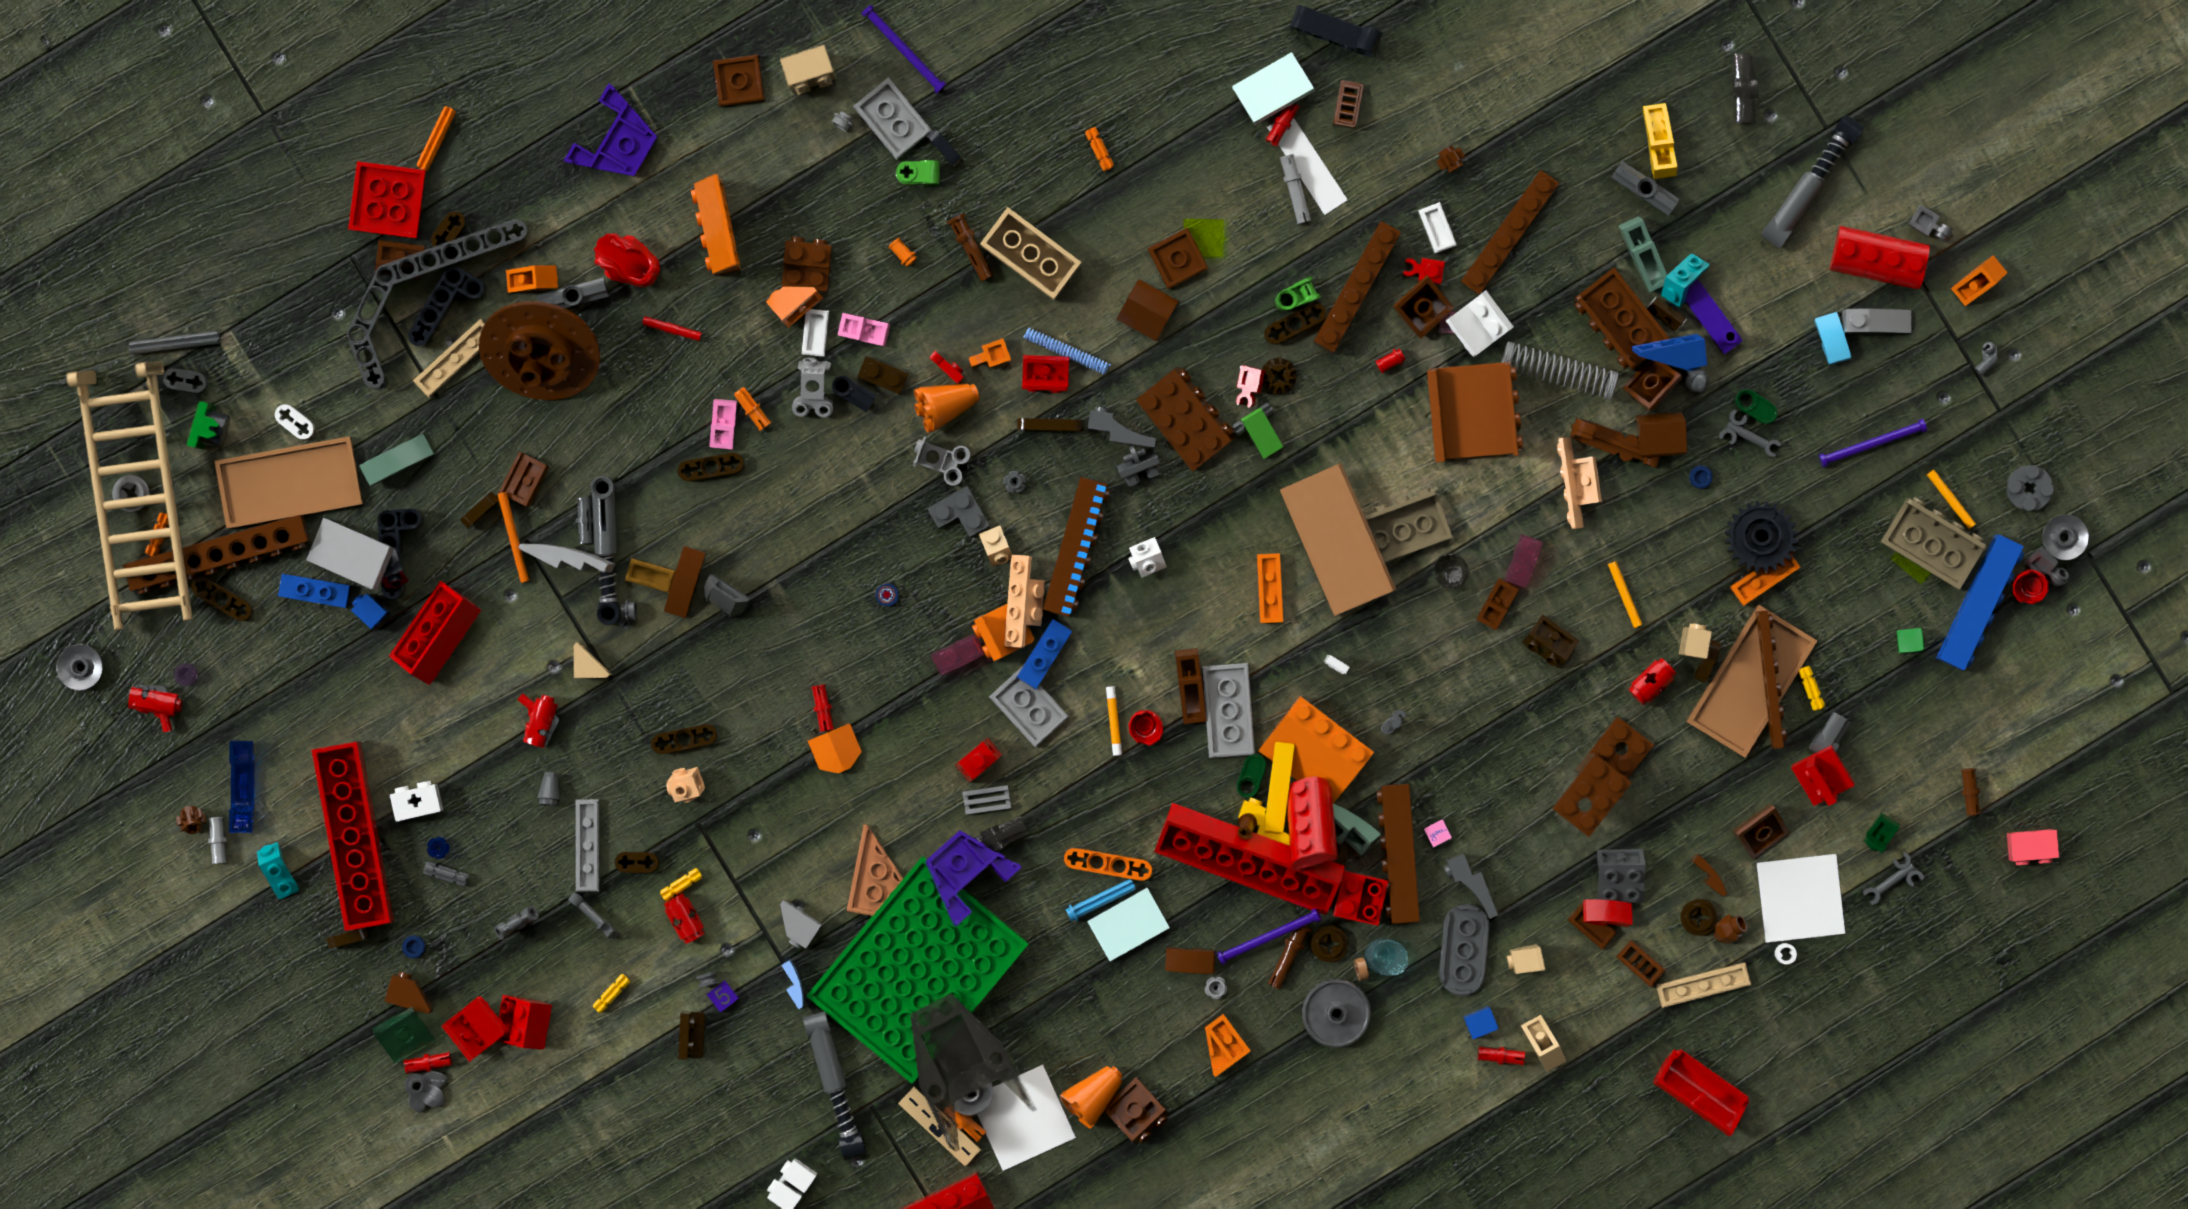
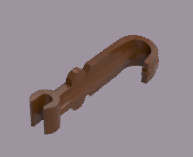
M1576 418L1575 423L1571 425L1570 437L1572 439L1613 455L1619 453V457L1623 461H1629L1634 457L1642 460V463L1647 466L1657 468L1661 456L1641 458L1636 436L1628 435L1624 439L1623 434L1581 418Z

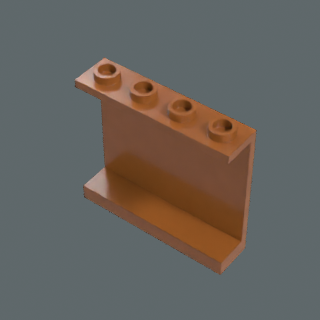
M1511 362L1428 369L1427 377L1435 462H1445L1446 459L1501 454L1519 455V449H1523L1522 435L1518 436L1517 427L1521 426L1520 413H1516L1515 404H1519L1518 390H1514L1513 381H1517L1516 367H1512Z

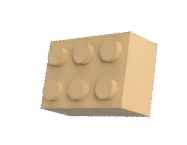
M824 45L780 59L792 93L797 92L798 95L810 92V87L819 85L820 88L833 84L832 80L836 79Z

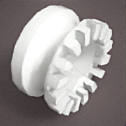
M1783 943L1776 948L1775 957L1782 964H1791L1795 961L1797 952L1792 945ZM1785 947L1790 948L1789 953L1792 956L1789 960L1781 959L1782 954L1780 951Z

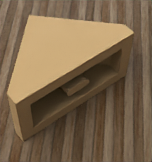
M580 642L574 645V678H608L612 675Z

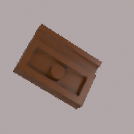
M378 240L375 272L383 264L423 251L425 246ZM406 261L401 265V270L406 274L412 273L414 265ZM383 269L379 273L380 275L393 276L389 269ZM421 275L413 277V279H421Z
M519 452L499 493L506 492L507 497L526 507H530L549 466Z

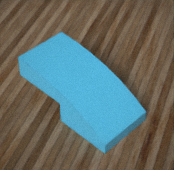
M1837 312L1815 318V325L1820 335L1822 348L1829 366L1850 360L1849 347Z

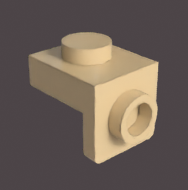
M1000 526L979 534L992 566L1002 565L1011 559L1012 553Z

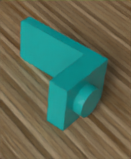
M1690 254L1666 276L1661 296L1681 307L1685 303L1689 286L1709 268V263L1694 254Z
M278 842L266 845L257 851L259 867L278 899L299 891L296 881L283 861L282 849Z

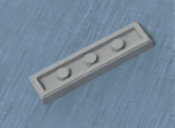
M576 799V891H599V799Z

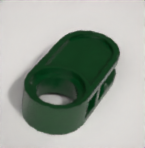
M1744 389L1736 394V407L1756 421L1768 424L1776 419V406L1756 392ZM1743 394H1749L1752 397L1753 402L1749 407H1745L1740 403V397Z
M1259 754L1249 755L1246 758L1238 778L1237 792L1244 798L1256 795L1265 772L1266 762ZM1246 780L1254 784L1253 791L1248 794L1243 793L1241 790V784Z

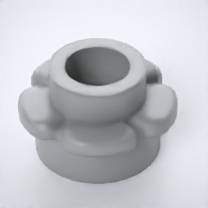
M841 111L840 114H833L835 117L831 122L842 131L847 132L849 128L853 127L851 123L852 118Z
M1211 977L1206 981L1205 993L1211 996L1212 999H1220L1222 995L1226 994L1227 986L1223 978Z

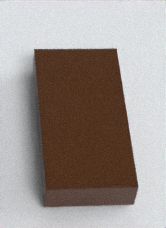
M1582 902L1567 919L1602 950L1617 933L1608 924L1598 926L1584 923Z

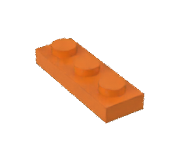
M1280 553L1257 554L1260 623L1283 622Z
M1789 553L1792 558L1791 561L1783 560L1785 563L1784 568L1776 565V572L1768 568L1767 574L1764 573L1763 569H1760L1758 574H1755L1754 570L1730 586L1742 606L1800 568L1791 553Z

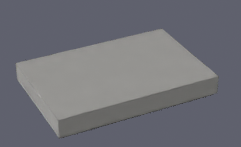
M889 77L853 106L896 160L932 132Z
M1021 667L989 697L1032 745L1036 747L1069 716L1040 684L1035 690L1016 678L1022 669Z

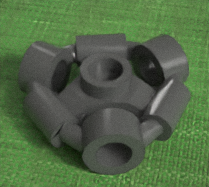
M528 906L522 910V913L518 912L508 918V923L501 922L496 925L494 931L497 937L503 940L510 936V932L515 928H524L527 923L537 920L539 917L538 911L535 907Z

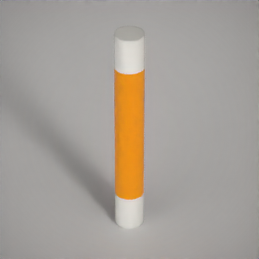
M1115 686L1106 687L1113 756L1122 755Z

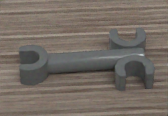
M1731 411L1729 414L1730 421L1726 429L1719 433L1718 438L1722 439L1726 433H1729L1731 435L1729 444L1733 445L1737 440V435L1763 448L1767 456L1775 457L1776 454L1772 453L1769 448L1772 444L1780 447L1781 443L1777 440L1768 441L1741 427L1740 425L1746 423L1747 416L1744 415L1741 421H1736L1734 416L1737 411Z
M1906 852L1902 853L1905 857L1903 864H1899L1896 859L1892 860L1894 866L1900 868L1899 871L1875 888L1868 887L1863 890L1862 893L1864 895H1867L1869 892L1875 894L1874 899L1869 902L1871 905L1878 903L1880 895L1903 878L1911 887L1914 886V883L1911 881V877L1914 874L1920 880L1924 879L1923 874L1910 863L1911 858Z
M574 892L568 900L597 925V929L601 930L608 939L612 938L615 940L621 934L610 922H606L578 893Z

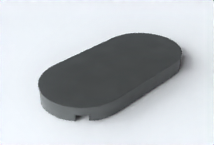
M1461 904L1455 906L1447 913L1443 923L1439 977L1442 985L1449 992L1459 996L1472 994L1480 988L1485 979L1490 925L1485 913L1475 905Z

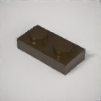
M866 356L857 377L900 395L908 373Z

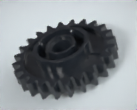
M1756 501L1755 507L1747 503V510L1740 507V515L1732 514L1734 522L1727 523L1731 530H1725V535L1730 537L1725 540V544L1731 545L1727 549V553H1734L1731 560H1740L1738 567L1745 564L1747 565V572L1754 568L1755 574H1758L1760 569H1763L1764 573L1767 574L1768 568L1776 572V565L1784 568L1785 563L1783 560L1791 561L1792 558L1789 553H1796V549L1792 545H1798L1799 543L1793 537H1796L1799 531L1792 530L1796 526V522H1789L1792 517L1791 514L1784 516L1785 508L1778 511L1777 503L1769 507L1768 501L1764 503V506H1761L1759 501ZM1765 533L1768 536V540L1763 543L1758 542L1755 535Z

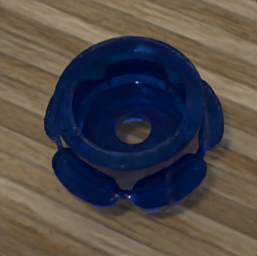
M443 837L432 838L427 843V852L431 857L442 859L449 852V844L446 843V839Z

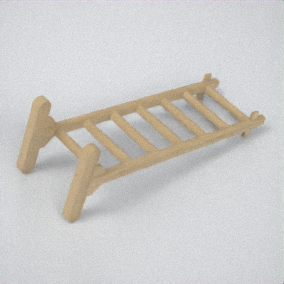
M162 361L136 364L138 378H147L149 391L89 399L88 385L97 383L95 371L67 374L69 387L77 386L80 398L114 630L124 629L122 613L181 605L183 621L193 620L158 390L157 375H164ZM144 400L151 401L154 425L94 433L91 408ZM156 434L159 459L99 467L96 442ZM161 468L163 494L112 501L104 500L101 476ZM166 503L169 528L110 536L107 510ZM171 537L174 562L115 570L111 545ZM176 571L180 596L120 603L116 579Z

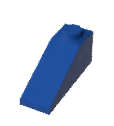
M1698 334L1632 346V351L1640 357L1687 371H1694L1700 369L1701 366L1707 365L1705 339Z

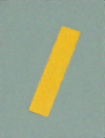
M1275 743L1264 824L1265 831L1282 833L1284 830L1294 744Z

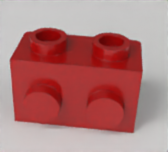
M1023 355L1022 389H1026L1029 392L1050 390L1053 393L1068 391L1069 357Z

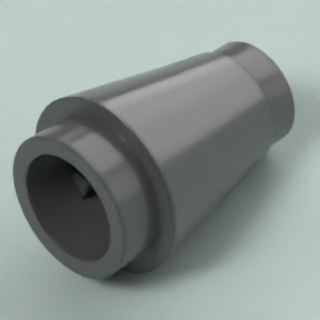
M544 772L537 797L539 805L557 806L558 801H560L557 773Z

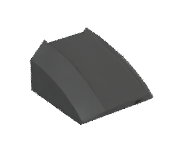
M710 574L704 586L706 602H710L729 614L730 618L743 615L752 601L751 598Z

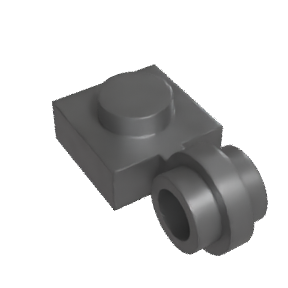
M1922 205L1918 207L1908 224L1909 227L1926 237L1934 230L1936 232L1934 236L1942 242H1946L1947 239L1950 240L1953 236L1951 234L1953 230L1949 226L1942 223L1940 226L1936 225L1940 216Z
M2043 546L2025 561L2032 570L2042 572L2044 576L2048 574L2049 580L2054 586H2063L2068 581V572L2064 568H2054L2058 561Z

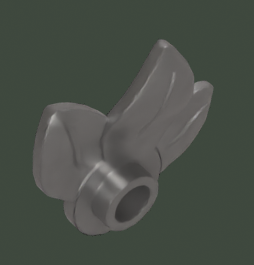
M437 1071L427 1072L424 1075L419 1073L409 1075L405 1080V1089L409 1094L408 1102L411 1108L421 1113L426 1105L430 1107L443 1106L445 1099L439 1088L447 1082L448 1078ZM419 1082L421 1085L418 1089H414L412 1087L413 1083Z

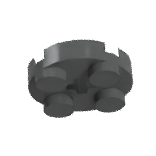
M2035 465L2021 466L2015 469L2007 480V498L2013 506L2021 510L2031 511L2044 507L2049 502L2054 491L2049 474L2044 469ZM2026 482L2035 485L2033 494L2024 492L2026 489L2024 484Z

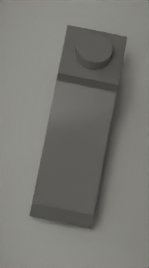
M1095 407V411L1090 410L1088 429L1110 432L1109 442L1155 448L1156 438L1147 437L1125 428L1113 419V413H1109L1108 408Z
M1463 853L1447 859V865L1444 866L1448 879L1453 878L1454 882L1461 881L1480 901L1489 919L1497 916V911L1480 871L1474 874L1471 873Z

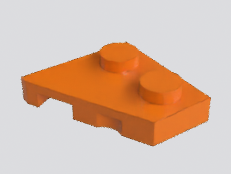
M1224 1014L1205 1027L1212 1071L1215 1077L1251 1051Z

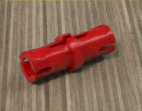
M1298 104L1286 107L1281 111L1279 117L1274 119L1275 124L1265 139L1268 143L1272 142L1271 145L1278 147L1286 130H1289L1292 126L1290 123L1300 108Z
M826 684L819 685V687L812 686L811 689L815 701V707L813 708L814 712H817L819 731L834 729L830 713L832 706L828 703Z
M1479 1046L1477 1061L1498 1062V1065H1503V1063L1524 1065L1525 1051L1505 1050L1504 1047L1495 1049Z
M449 1051L431 1056L430 1054H424V1057L404 1060V1065H406L404 1067L406 1074L424 1070L431 1072L435 1068L452 1066V1061H450L452 1059Z

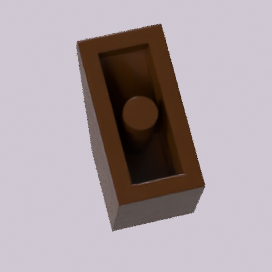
M399 971L398 974L391 976L384 1002L426 1014L432 1012L433 1007L418 980L412 978V974Z

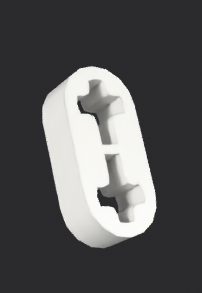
M281 405L276 409L275 418L278 423L297 438L307 440L314 435V424L294 407ZM290 410L289 415L295 420L293 422L288 419L282 420L283 415L281 411ZM298 422L301 425L308 424L307 429L309 433L300 435L301 429L296 426V423Z

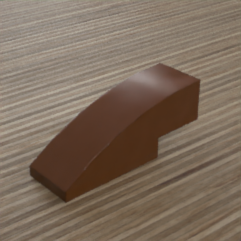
M687 546L683 547L664 612L686 619L707 553Z
M1198 649L1176 650L1175 658L1183 723L1205 722L1206 713Z

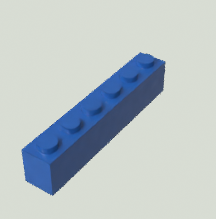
M1999 534L1994 535L1936 659L1963 671L1966 667L1969 668L1975 657L1972 655L1975 647L1979 648L1983 642L1985 635L1982 633L1985 626L1989 627L1993 621L1994 614L1992 612L1995 606H1999L2003 600L2004 594L2002 591L2005 585H2009L2014 577L2012 570L2015 564L2019 565L2024 556V552H2022L2024 546Z

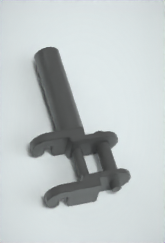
M1396 710L1381 726L1382 733L1389 735L1396 728L1400 727L1403 721L1399 715L1406 717V713L1402 710Z

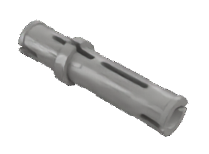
M1294 154L1280 157L1285 175L1283 180L1284 183L1287 182L1297 224L1311 221L1300 178H1302L1301 173L1298 174Z

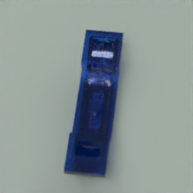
M229 741V764H231L229 833H253L255 809L253 741Z

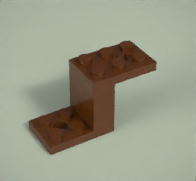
M1616 717L1575 769L1578 773L1577 777L1552 809L1587 837H1590L1632 782L1628 780V777L1654 744L1622 719ZM1619 742H1624L1627 745L1628 749L1624 755H1618L1615 752V746ZM1582 798H1587L1591 802V807L1588 811H1581L1578 807V803Z

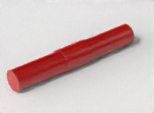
M644 316L642 322L644 326L696 341L701 339V332L646 316Z

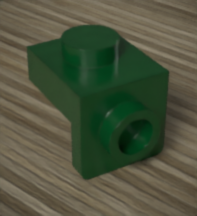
M1881 812L1866 831L1864 842L1871 850L1884 853L1887 844L1900 828V824Z

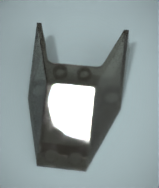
M952 993L910 1014L919 1086L949 1148L955 1152L960 1150L955 1102L995 1080H1001L1030 1110L1033 1112L1037 1110L1002 1043Z

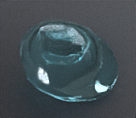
M1379 938L1372 941L1365 952V959L1369 968L1385 976H1394L1402 973L1408 964V954L1405 948L1400 943L1390 939Z

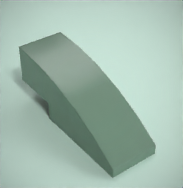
M1638 216L1619 225L1618 227L1648 291L1652 292L1664 286L1667 273L1643 219Z
M422 434L359 466L369 485L374 486L434 455L426 437Z
M1333 804L1336 842L1342 844L1346 841L1363 856L1373 848L1381 834L1355 814Z

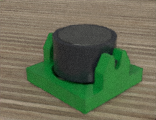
M200 401L187 446L204 449V445H209L220 449L228 433L230 416L215 412L216 405Z

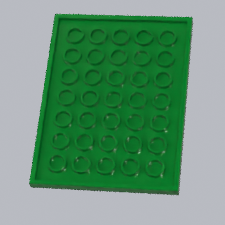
M924 855L806 996L911 1084H913L1029 944V942L963 888L956 895L972 913L955 927L925 863L927 858Z

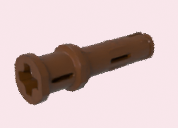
M962 213L946 223L952 227L957 237L955 239L956 242L962 244L982 282L994 274L973 237L975 236L974 230H970L964 218L966 215Z
M1305 925L1292 931L1289 937L1285 938L1284 944L1286 946L1268 981L1269 985L1281 990L1298 951L1304 948L1303 943L1308 932L1312 931L1311 927Z

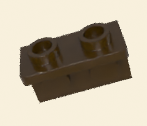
M1543 614L1522 641L1531 652L1537 653L1549 665L1560 668L1567 661L1579 642L1578 639Z
M682 1011L680 1013L678 1059L687 1060L688 1058L703 1057L704 1012Z

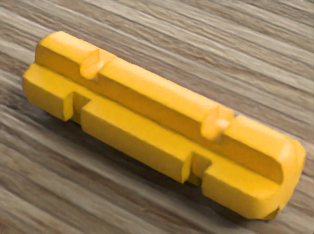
M1811 667L1800 668L1799 675L1804 680L1802 683L1808 698L1811 699L1812 709L1819 710L1824 708L1825 704L1823 698L1819 696L1821 693L1815 678L1812 677Z
M697 868L689 872V875L682 876L670 884V887L667 886L660 891L661 896L665 901L670 900L674 897V894H679L690 887L693 882L696 883L701 880L702 874Z
M621 974L615 980L616 983H612L601 995V999H598L593 1004L597 1012L603 1013L608 1007L607 1005H610L622 992V989L628 986L630 980L627 976Z

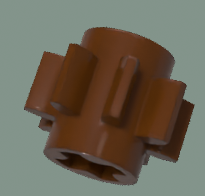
M1453 145L1438 153L1440 159L1436 163L1441 171L1447 169L1451 173L1464 165L1461 159L1465 155L1460 147L1455 150Z
M195 806L184 807L180 810L181 816L176 817L177 826H180L181 832L185 831L187 834L198 833L202 830L201 824L206 823L205 814H202V809H198Z

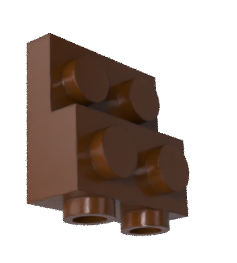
M791 237V241H786L781 287H814L817 291L828 292L832 245H827V240L814 239V243H805V238Z
M1134 1078L1118 1093L1104 1110L1135 1144L1146 1142L1151 1137L1150 1131L1156 1126L1157 1128L1162 1127L1167 1122L1168 1118L1166 1116L1169 1114L1166 1108L1138 1078Z

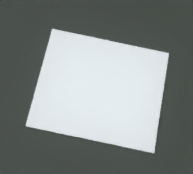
M1836 854L1757 863L1766 943L1845 934Z
M1043 1065L993 1087V1098L990 1105L983 1112L977 1114L984 1130H986V1135L1003 1171L1076 1138Z

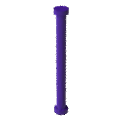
M869 5L861 13L863 17L867 16L935 88L936 94L939 93L947 84L944 81L941 82L875 13L874 7Z
M1920 419L1918 423L1827 455L1820 454V463L1825 468L1829 463L1920 431L1922 433L1927 432L1925 421Z
M1315 908L1310 914L1225 952L1222 950L1217 952L1221 964L1224 965L1227 963V960L1314 921L1317 923L1322 921L1318 909Z

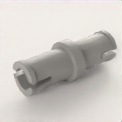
M223 817L208 818L210 826L208 844H211L212 864L227 863L225 856L227 837H224Z

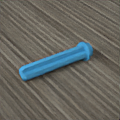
M1128 879L1073 907L1070 904L1069 908L1065 910L1071 922L1074 920L1077 922L1079 917L1134 891L1136 887L1133 881Z

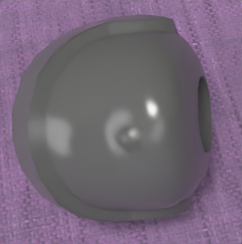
M1703 369L1688 371L1685 376L1687 390L1692 393L1705 392L1709 379L1706 371Z

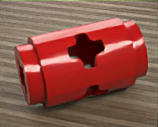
M1660 658L1658 661L1655 660L1631 683L1628 691L1641 705L1650 704L1674 681L1677 673L1664 659ZM1649 680H1652V681H1654V682L1657 681V682H1656L1655 684H1653V683L1649 682Z
M684 893L673 897L663 904L666 908L664 911L679 939L683 940L685 944L705 934L702 921L688 897H685ZM690 911L694 912V918H689ZM674 919L680 920L678 926H675Z

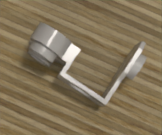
M805 358L799 361L798 369L802 370L801 396L795 398L792 404V411L795 415L804 417L808 415L810 409H815L816 414L822 418L829 417L833 413L834 404L831 399L825 397L824 374L825 371L830 370V362L817 361L815 358ZM808 381H817L819 389L816 392L808 391L806 389ZM803 406L805 410L799 411L797 407ZM826 407L828 411L822 412L820 408Z
M924 436L923 440L918 439L914 450L918 454L913 462V467L920 464L942 472L947 484L951 486L958 485L962 481V473L957 468V465L965 464L969 461L970 451L968 448L957 446L953 451H949L927 443L926 436ZM931 450L939 453V460L935 464H931L926 460V454ZM959 451H964L966 454L962 460L957 458ZM952 472L958 475L955 481L949 479V474Z

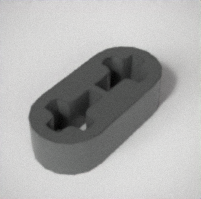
M171 368L163 376L164 384L168 388L202 393L208 386L206 376L198 372ZM174 372H176L177 377L184 378L183 383L175 382V385H172L169 376H173ZM197 376H199V380L203 384L195 389V385L188 384V379L196 380Z

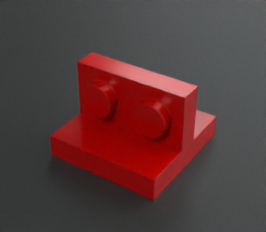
M1832 745L1791 766L1813 806L1823 801H1826L1828 806L1836 803L1838 794L1853 787L1855 784Z

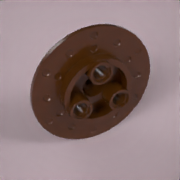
M525 301L507 305L497 310L488 318L479 337L480 357L489 374L508 390L532 399L557 400L573 396L584 390L593 381L600 365L599 344L589 326L572 312L550 303Z

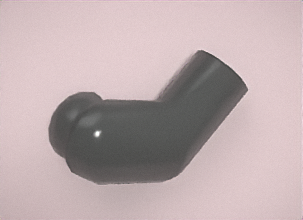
M1992 342L1984 343L1982 347L1983 361L1975 367L1976 372L1981 376L1985 375L1998 361L1997 347Z

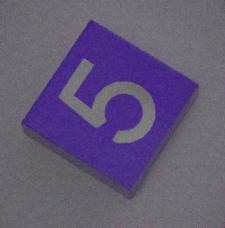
M726 980L707 993V996L720 1013L739 999Z

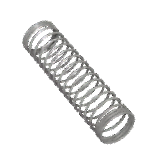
M1507 342L1502 362H1512L1518 348L1515 363L1516 370L1525 350L1521 375L1524 373L1532 352L1528 377L1531 375L1539 354L1535 379H1537L1546 357L1542 381H1544L1549 365L1554 357L1549 383L1552 382L1555 370L1561 359L1556 385L1559 384L1562 372L1568 361L1564 387L1575 363L1571 389H1573L1577 374L1582 366L1577 390L1580 391L1584 376L1589 368L1585 393H1587L1590 381L1596 370L1592 395H1594L1597 383L1603 372L1599 397H1601L1608 378L1604 398L1609 400L1612 398L1618 380V372L1610 370L1605 377V368L1598 375V366L1594 367L1591 373V364L1587 365L1584 371L1583 362L1577 368L1576 360L1570 366L1569 358L1563 364V357L1560 356L1556 362L1555 354L1551 356L1548 362V352L1544 354L1541 360V350L1536 353L1534 358V348L1527 355V346H1524L1520 353V344H1517L1514 349L1515 343Z

